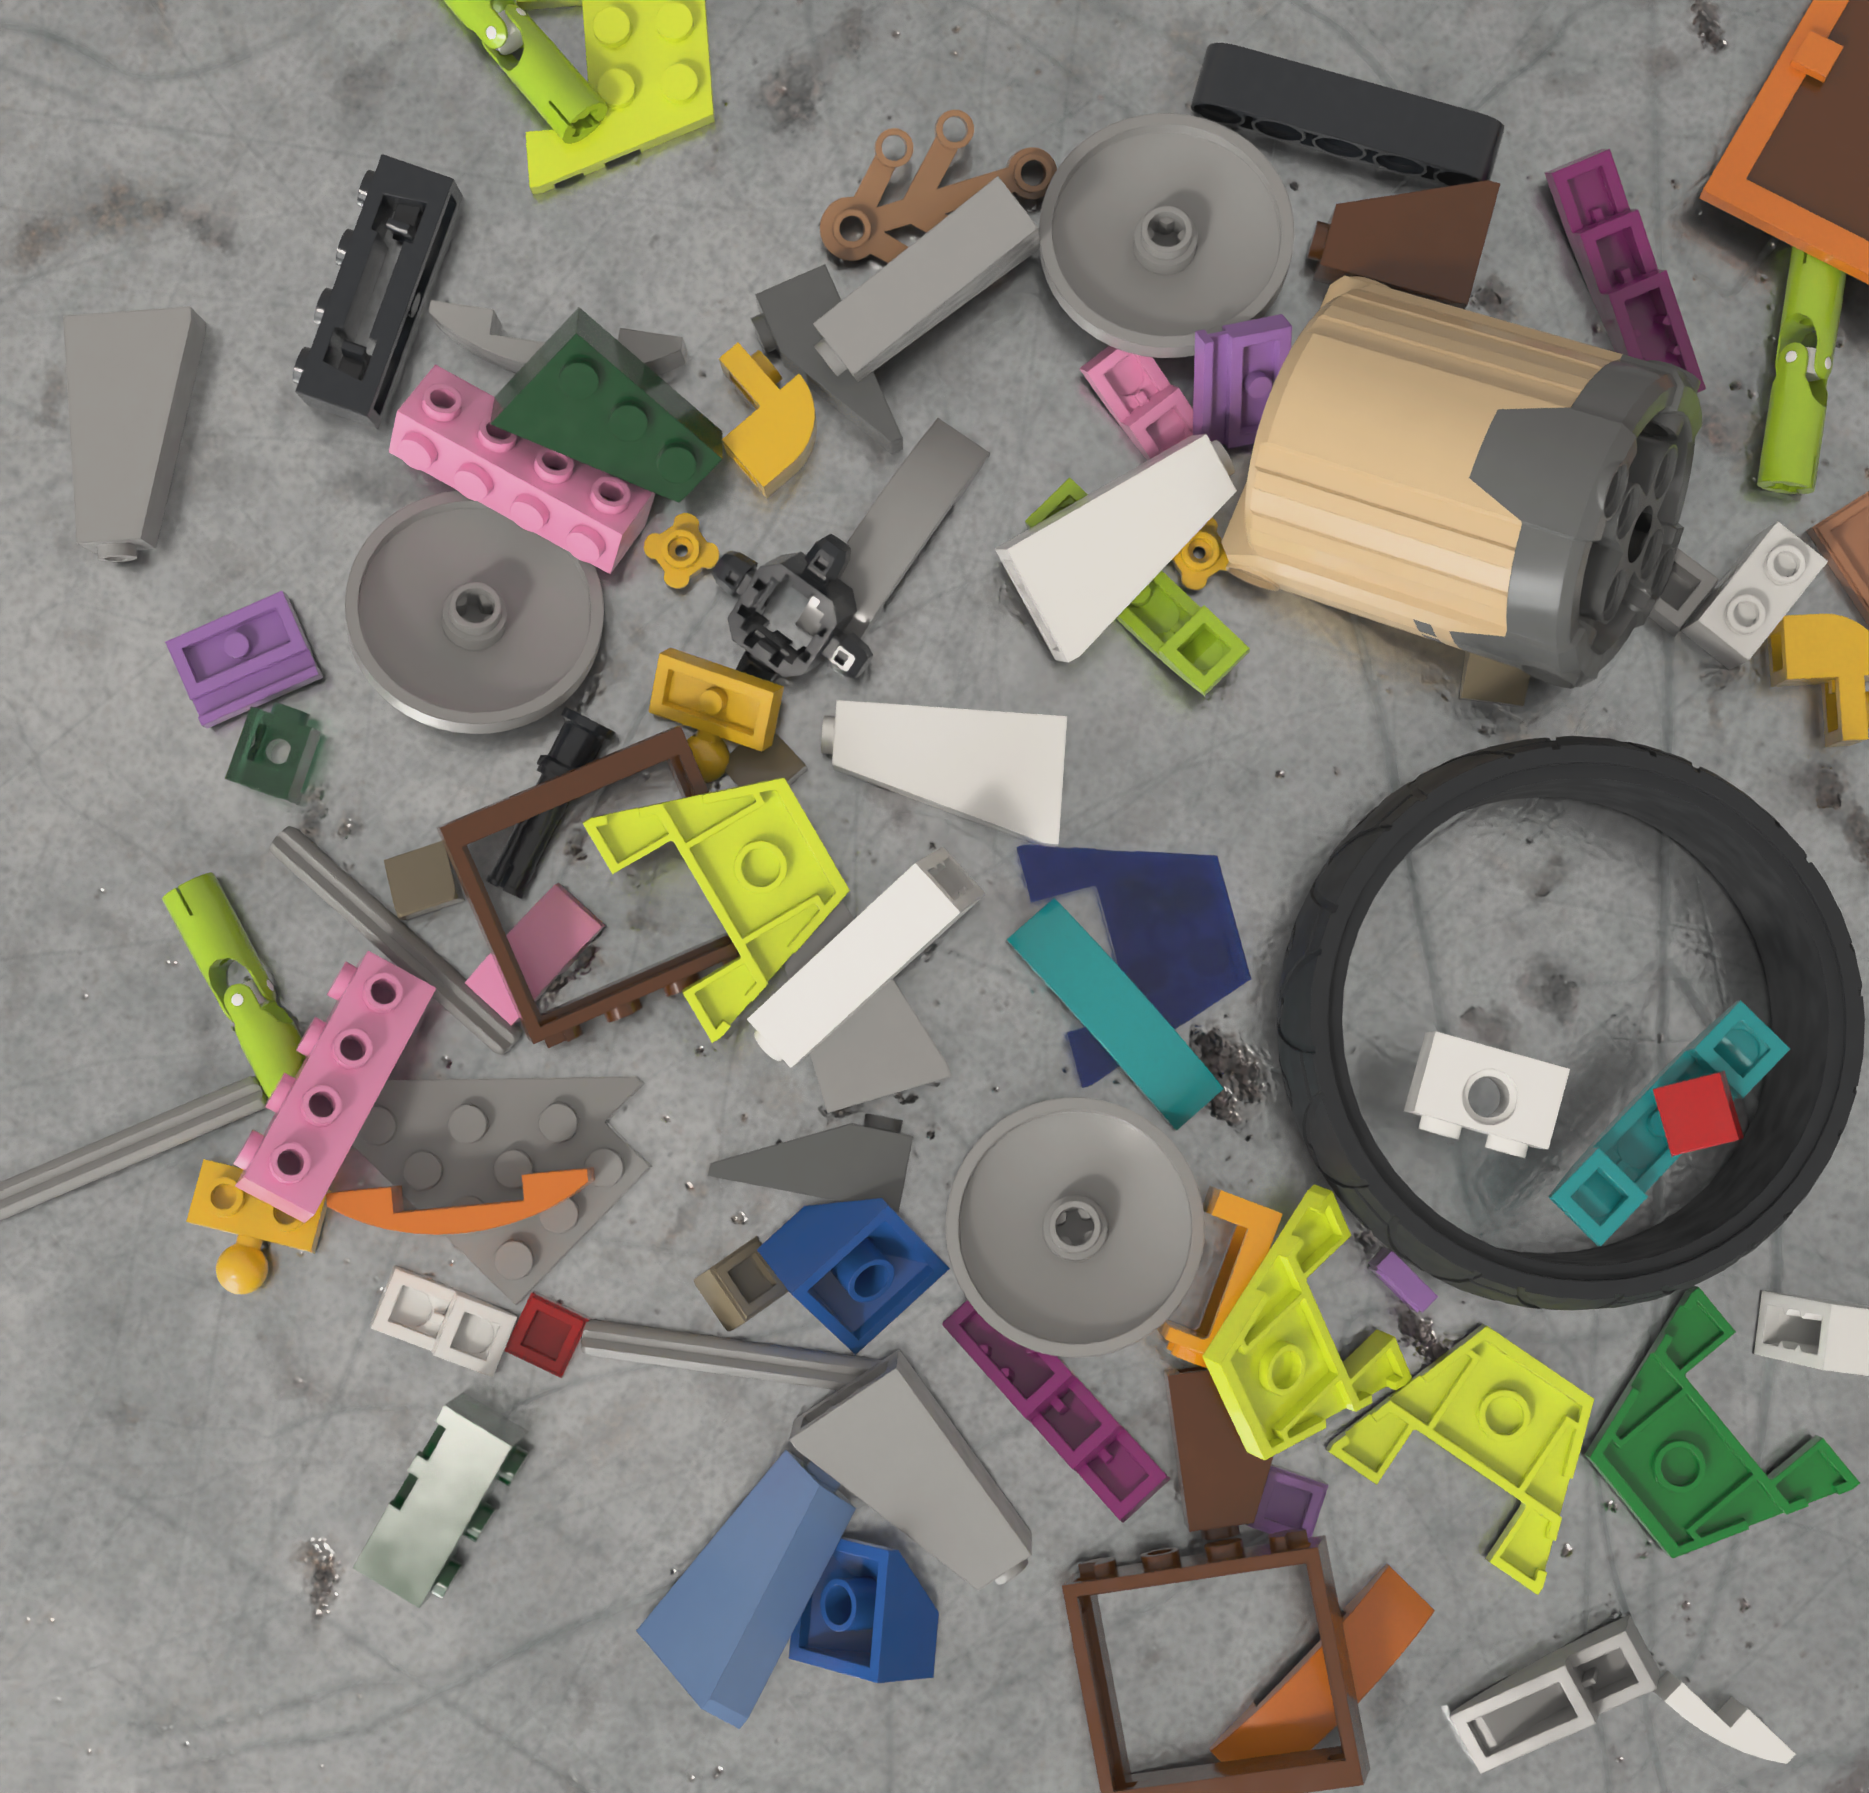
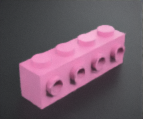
M435 364L397 410L389 453L402 459L410 467L422 470L455 488L468 499L478 501L513 520L521 528L534 532L569 551L577 559L591 563L611 574L644 529L656 493L491 425L494 396Z
M370 951L366 952L356 966L345 962L327 993V996L337 1000L327 1020L323 1021L314 1017L296 1051L306 1056L295 1078L283 1073L265 1105L266 1108L275 1112L264 1134L252 1130L234 1161V1165L243 1169L235 1187L303 1223L314 1216L432 998L436 987Z

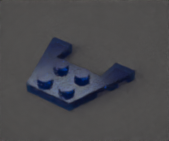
M1022 845L1016 847L1031 904L1091 887L1096 889L1116 964L1174 1029L1185 1024L1251 980L1218 856L1096 850L1094 848L1043 847L1041 845ZM1085 1027L1066 1032L1081 1088L1093 1085L1119 1067L1116 1061Z

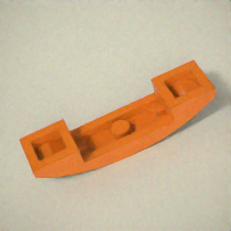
M594 1167L524 1174L522 1175L524 1200L404 1211L402 1185L326 1193L327 1207L346 1217L387 1230L413 1234H461L508 1225L540 1214L579 1193L595 1180Z
M1388 1564L1344 1607L1343 1611L1346 1614L1341 1618L1358 1703L1401 1656L1435 1611ZM1321 1640L1258 1706L1253 1702L1209 1748L1210 1752L1221 1762L1312 1750L1337 1726Z

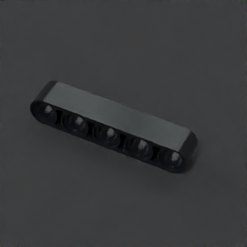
M1212 43L1207 47L1191 103V110L1194 113L1216 123L1446 187L1486 180L1490 181L1504 133V125L1499 120L1479 112L1228 43Z

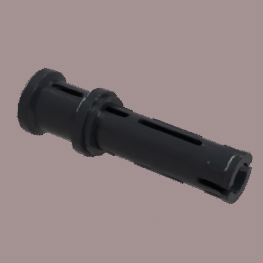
M565 707L561 714L565 722L548 755H540L537 761L539 766L536 771L542 773L537 784L594 761L604 741H612L616 732ZM569 802L517 823L486 881L498 888L500 886L504 888L503 891L522 899L525 894L524 891Z

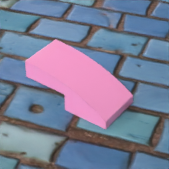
M1108 346L1079 368L1106 408L1147 461L1193 435V408L1181 390L1169 383L1153 357L1140 356Z
M560 883L555 884L506 935L535 1002L560 974L567 971L605 926L603 922ZM490 953L465 981V984L512 1026L519 1022L520 1019Z

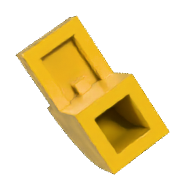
M737 342L719 358L723 373L756 411L726 435L722 442L726 453L761 493L768 498L792 478L810 457L817 435L815 407L809 387L800 373L779 389L776 384L783 378L769 359L760 350H757L750 356Z
M1835 614L1784 616L1768 636L1771 687L1821 685L1825 747L1851 746L1868 740L1869 691H1865V682H1869V630L1852 619Z

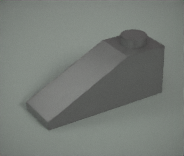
M826 264L755 294L760 314L750 319L764 352L767 353L776 349L785 368L795 376L800 373L812 390L890 454L903 450V437L874 372H871L859 382L855 380L848 369L837 377L814 348V345L823 337L813 323L842 301Z
M866 1113L863 1125L849 1123L710 1163L708 1176L841 1202L882 1198L895 1212L899 1213L914 1135L901 1133L903 1120Z

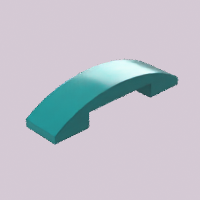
M1055 898L1007 939L1008 943L1047 987H1050L1175 1131L1182 1127L1224 1089L1147 997Z
M1741 1000L1736 1001L1688 1044L1617 1115L1575 1162L1548 1197L1597 1246H1602L1648 1198L1645 1192L1682 1155L1671 1156L1653 1089L1725 1070L1734 1101L1738 1098H1744L1790 1048Z

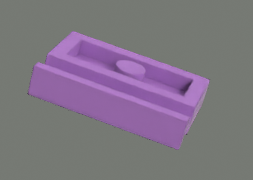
M1283 314L1223 325L1222 331L1207 334L1204 329L1195 331L1193 435L1207 434L1211 442L1217 440L1221 444H1225L1228 449L1255 442L1260 420L1273 384L1291 350L1292 325Z
M279 591L165 642L187 694L194 703L201 726L207 729L250 710V707L255 708L323 678L288 595L283 591Z

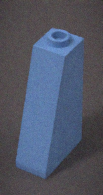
M787 1450L782 1453L636 1630L702 1710L738 1729L748 1720L856 1509L838 1490L841 1486L839 1482L812 1461L807 1464Z

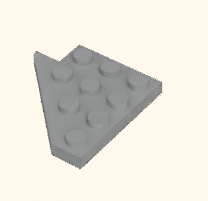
M638 1076L387 1080L352 1144L393 1186L402 1185L403 1196L417 1209L524 1200L522 1175L594 1167L595 1180L561 1204L540 1214L488 1230L461 1234H443L514 1305L519 1304L652 1167L607 1122L642 1087L644 1082Z

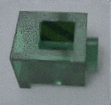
M277 702L273 703L270 713L251 706L225 779L299 805L303 794L300 792L321 736V732L307 726L311 715ZM280 741H287L291 746L286 762L276 764L271 757L272 748Z

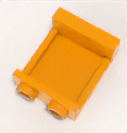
M1209 1186L1203 1202L1204 1211L1232 1222L1236 1226L1199 1326L1191 1329L1167 1320L1157 1329L1169 1341L1166 1349L1172 1351V1355L1205 1368L1207 1366L1202 1357L1268 1254L1283 1213Z

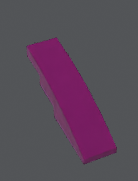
M1600 149L1545 172L1566 235L1615 352L1645 361L1655 360L1678 366L1692 373L1700 380L1701 384L1697 393L1705 390L1706 387L1667 270H1660L1657 267L1639 210L1630 209L1611 150Z
M968 1300L942 1323L943 1327L1025 1419L1033 1424L1065 1462L1081 1476L1121 1522L1124 1523L1170 1480V1477L1060 1357L1035 1352L1006 1338L991 1327L977 1313Z

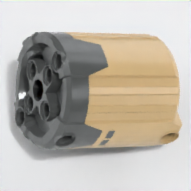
M1344 275L1330 284L1319 311L1298 336L1273 384L1256 434L1247 482L1221 541L1229 560L1226 570L1235 577L1260 588L1272 591L1280 589L1521 669L1530 676L1555 686L1568 689L1582 687L1597 679L1599 671L1615 657L1629 638L1633 629L1645 624L1656 600L1662 595L1670 578L1674 557L1684 527L1679 524L1692 469L1695 437L1702 426V411L1697 396L1701 382L1692 373L1666 362L1645 361L1394 290L1372 279Z

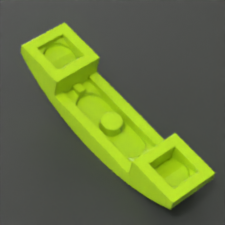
M1069 477L1025 520V524L1030 529L1088 494ZM1162 570L1116 618L1164 664L1204 696L1250 652V648L1205 605L1200 607Z

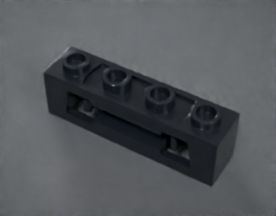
M381 154L376 171L368 170L364 175L357 198V204L362 209L355 229H346L338 245L336 264L341 267L333 289L325 288L316 306L314 322L319 327L312 347H304L301 350L294 366L293 382L298 384L295 392L307 405L375 429L379 428L463 197L453 178ZM387 229H390L393 233L392 238L403 242L369 336L370 340L376 343L371 356L366 352L367 347L356 344L354 341L388 251L384 237Z

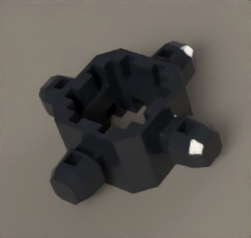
M829 534L818 540L806 555L803 552L780 555L760 566L758 570V563L741 552L728 551L720 558L712 571L716 583L732 597L737 594L741 596L727 618L732 640L746 650L736 670L772 682L778 674L783 678L804 675L828 659L827 666L844 677L857 678L862 674L871 661L873 653L869 646L855 633L852 632L849 635L844 633V630L857 612L853 589L838 579L842 576L850 561L851 548L848 544L837 536ZM788 578L794 582L792 587L808 599L813 596L820 602L816 609L824 614L819 622L822 625L807 647L803 646L798 650L791 646L793 641L780 631L771 632L766 626L770 620L762 615L767 607L764 603L778 582H783Z

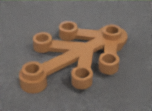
M949 110L937 119L934 128L936 137L904 198L877 207L895 167L906 164L913 154L911 137L901 129L891 128L883 131L877 137L874 144L875 156L854 197L837 199L824 211L820 221V236L827 250L840 259L854 261L872 254L889 263L906 250L908 246L886 234V231L911 224L927 233L948 216L945 213L956 210L997 176H999L1011 193L1016 194L1020 198L1037 199L1043 197L1052 177L1057 171L1055 161L1050 154L1040 148H1025L1015 152L1009 158L1006 168L938 188L958 148L966 146L974 134V124L967 113L961 110ZM950 117L959 118L965 124V136L958 142L947 140L943 134V124ZM888 136H898L905 144V153L897 161L887 159L882 152V143ZM1028 161L1038 162L1044 171L1042 181L1035 186L1026 184L1021 177L1022 167ZM848 216H855L863 223V234L856 241H847L840 233V224Z

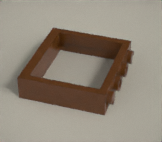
M681 726L667 729L436 827L528 1040L533 1044L545 1040L547 1047L551 1048L564 1041L569 1042L584 1033L580 1025L581 1023L604 1014L608 1023L624 1018L643 1008L639 998L663 988L666 997L681 993L684 988L701 979L698 972L721 962L724 966L739 956V952L726 932L540 1014L467 846L470 843L663 761H667L682 798L709 793Z
M1296 1528L1268 1535L1269 1544L1244 1547L1242 1538H1230L1205 1544V1553L1180 1557L1179 1548H1163L1141 1554L1142 1563L1117 1566L1116 1558L1114 1557L1098 1558L1078 1564L1079 1572L1074 1573L1062 1585L1101 1793H1309L1364 1785L1370 1771V1764L1325 1535L1308 1538L1306 1529ZM1306 1564L1341 1746L1131 1774L1097 1595Z

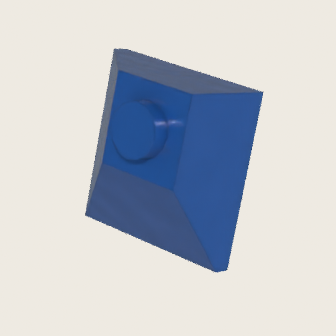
M882 1198L804 1206L757 1249L787 1290L855 1355L950 1269Z
M841 1537L791 1634L789 1659L875 1683L934 1678L939 1612L899 1550Z

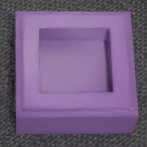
M1383 1247L1368 1262L1370 1265L1368 1268L1409 1309L1417 1313L1419 1311L1423 1313L1438 1298L1391 1250Z
M1271 1464L1255 1521L1246 1525L1269 1534L1283 1530L1304 1528L1307 1531L1308 1538L1312 1537L1329 1485L1326 1482Z

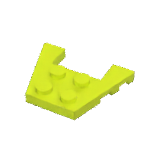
M516 0L517 6L523 10L572 6L583 7L588 83L608 107L603 121H599L600 125L587 137L572 144L564 143L554 130L525 132L529 188L532 194H542L554 189V184L580 173H583L585 176L605 168V163L638 149L643 152L715 122L706 0Z
M784 777L594 816L582 822L612 874L669 841L675 843L739 952V956L682 990L712 1043L726 1033L731 1027L732 1022L751 1001L755 1000L768 985V981L789 957L798 951L850 891Z
M1315 1184L1307 1190L1202 1356L1246 1451L1263 1460H1267L1325 1429L1326 1419L1346 1408L1357 1412L1373 1403L1372 1394L1385 1387L1398 1390L1413 1379L1395 1336L1378 1329L1342 1362L1307 1283V1278L1352 1235L1333 1191Z
M1482 1324L1414 1376L1407 1385L1396 1390L1331 1440L1326 1450L1376 1485L1413 1430L1419 1431L1521 1501L1520 1507L1485 1559L1538 1595L1544 1587L1547 1575L1545 1568L1552 1542L1557 1539L1562 1520L1560 1516L1569 1480L1570 1478L1573 1479L1594 1398L1487 1325Z

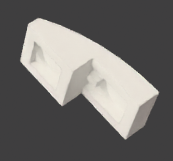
M394 1265L370 1322V1327L373 1330L430 1350L433 1356L493 1377L517 1316L464 1292Z
M1668 1670L1659 1679L1658 1687L1653 1692L1686 1720L1720 1742L1744 1753L1788 1764L1796 1755L1759 1718L1733 1696L1715 1714L1696 1694Z

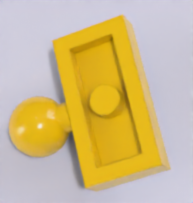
M669 648L659 653L648 712L697 729L696 734L689 737L687 741L704 782L710 783L723 776L729 763V750L721 738L761 752L772 746L784 686Z
M203 1159L186 1222L238 1235L236 1244L226 1248L219 1256L216 1264L218 1281L227 1291L241 1295L249 1294L256 1291L264 1283L268 1274V1262L261 1251L263 1241L315 1253L327 1210L326 1194L315 1215L303 1223L235 1187L243 1169Z

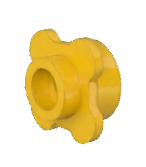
M689 513L677 515L673 526L661 534H650L644 542L645 554L650 559L658 561L665 571V583L675 589L686 587L689 584L690 578L700 574L704 568L711 569L715 567L720 556L718 547L713 543L707 542L700 533L698 519ZM680 545H684L688 549L687 554L683 557L676 554V548Z
M1211 518L1171 560L1181 575L1182 585L1189 590H1200L1206 585L1207 579L1214 576L1218 571H1227L1226 566L1229 560L1221 543L1222 539L1217 533L1218 524L1214 518ZM1197 547L1205 550V556L1201 559L1196 558L1193 554V550Z

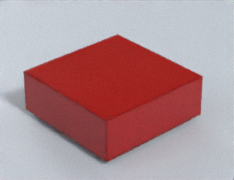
M1725 1070L1653 1089L1671 1156L1744 1138Z
M533 1291L504 1351L562 1378L582 1340L584 1326L592 1318Z

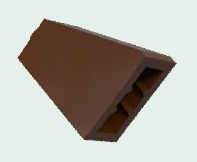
M1486 180L1336 204L1328 223L1317 220L1311 238L1307 258L1318 261L1313 281L1330 285L1344 275L1348 277L1360 276L1375 280L1394 290L1465 309L1471 295L1500 183Z
M1196 1365L1163 1370L1184 1523L1189 1532L1200 1530L1201 1539L1205 1540L1237 1536L1240 1534L1239 1525L1250 1524L1255 1521L1273 1457L1263 1460L1246 1451L1208 1368Z

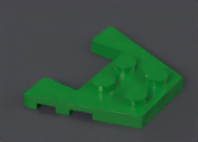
M1692 1286L1685 1291L1585 1453L1588 1460L1665 1554L1672 1559L1749 1530V1526L1782 1513L1788 1515L1806 1508L1808 1503L1834 1493L1840 1495L1848 1492L1860 1484L1825 1439L1818 1435H1815L1775 1470L1766 1475L1686 1378V1373L1736 1333L1698 1286Z

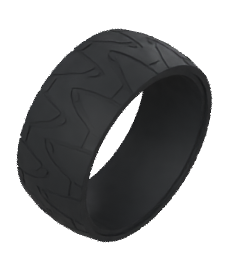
M1562 736L1556 737V740L1533 738L1490 746L1453 758L1419 775L1416 780L1408 782L1387 796L1379 806L1370 811L1351 830L1334 850L1315 879L1296 918L1285 952L1283 970L1279 982L1276 1027L1279 1063L1285 1092L1291 1111H1293L1298 1131L1314 1163L1337 1197L1365 1228L1372 1231V1234L1407 1262L1459 1290L1489 1300H1497L1521 1307L1572 1311L1617 1308L1656 1300L1670 1295L1676 1290L1690 1288L1724 1271L1741 1257L1755 1250L1788 1219L1793 1210L1808 1195L1823 1172L1846 1127L1857 1093L1856 1088L1861 1072L1864 1052L1865 1014L1863 996H1861L1862 981L1855 949L1851 944L1852 940L1843 915L1819 871L1812 862H1807L1805 851L1772 815L1759 806L1746 793L1717 774L1703 767H1693L1692 762L1680 756L1646 745L1622 742L1611 738ZM1551 797L1600 804L1630 814L1658 828L1682 844L1703 862L1736 903L1755 939L1764 965L1770 992L1772 1031L1790 1048L1767 1073L1766 1083L1757 1111L1743 1140L1728 1163L1703 1191L1686 1206L1661 1223L1635 1236L1606 1246L1575 1252L1532 1253L1497 1248L1464 1232L1428 1206L1394 1171L1377 1146L1360 1112L1351 1086L1344 1052L1342 1026L1343 996L1349 960L1359 929L1381 887L1411 849L1439 825L1457 813L1480 805L1508 799Z

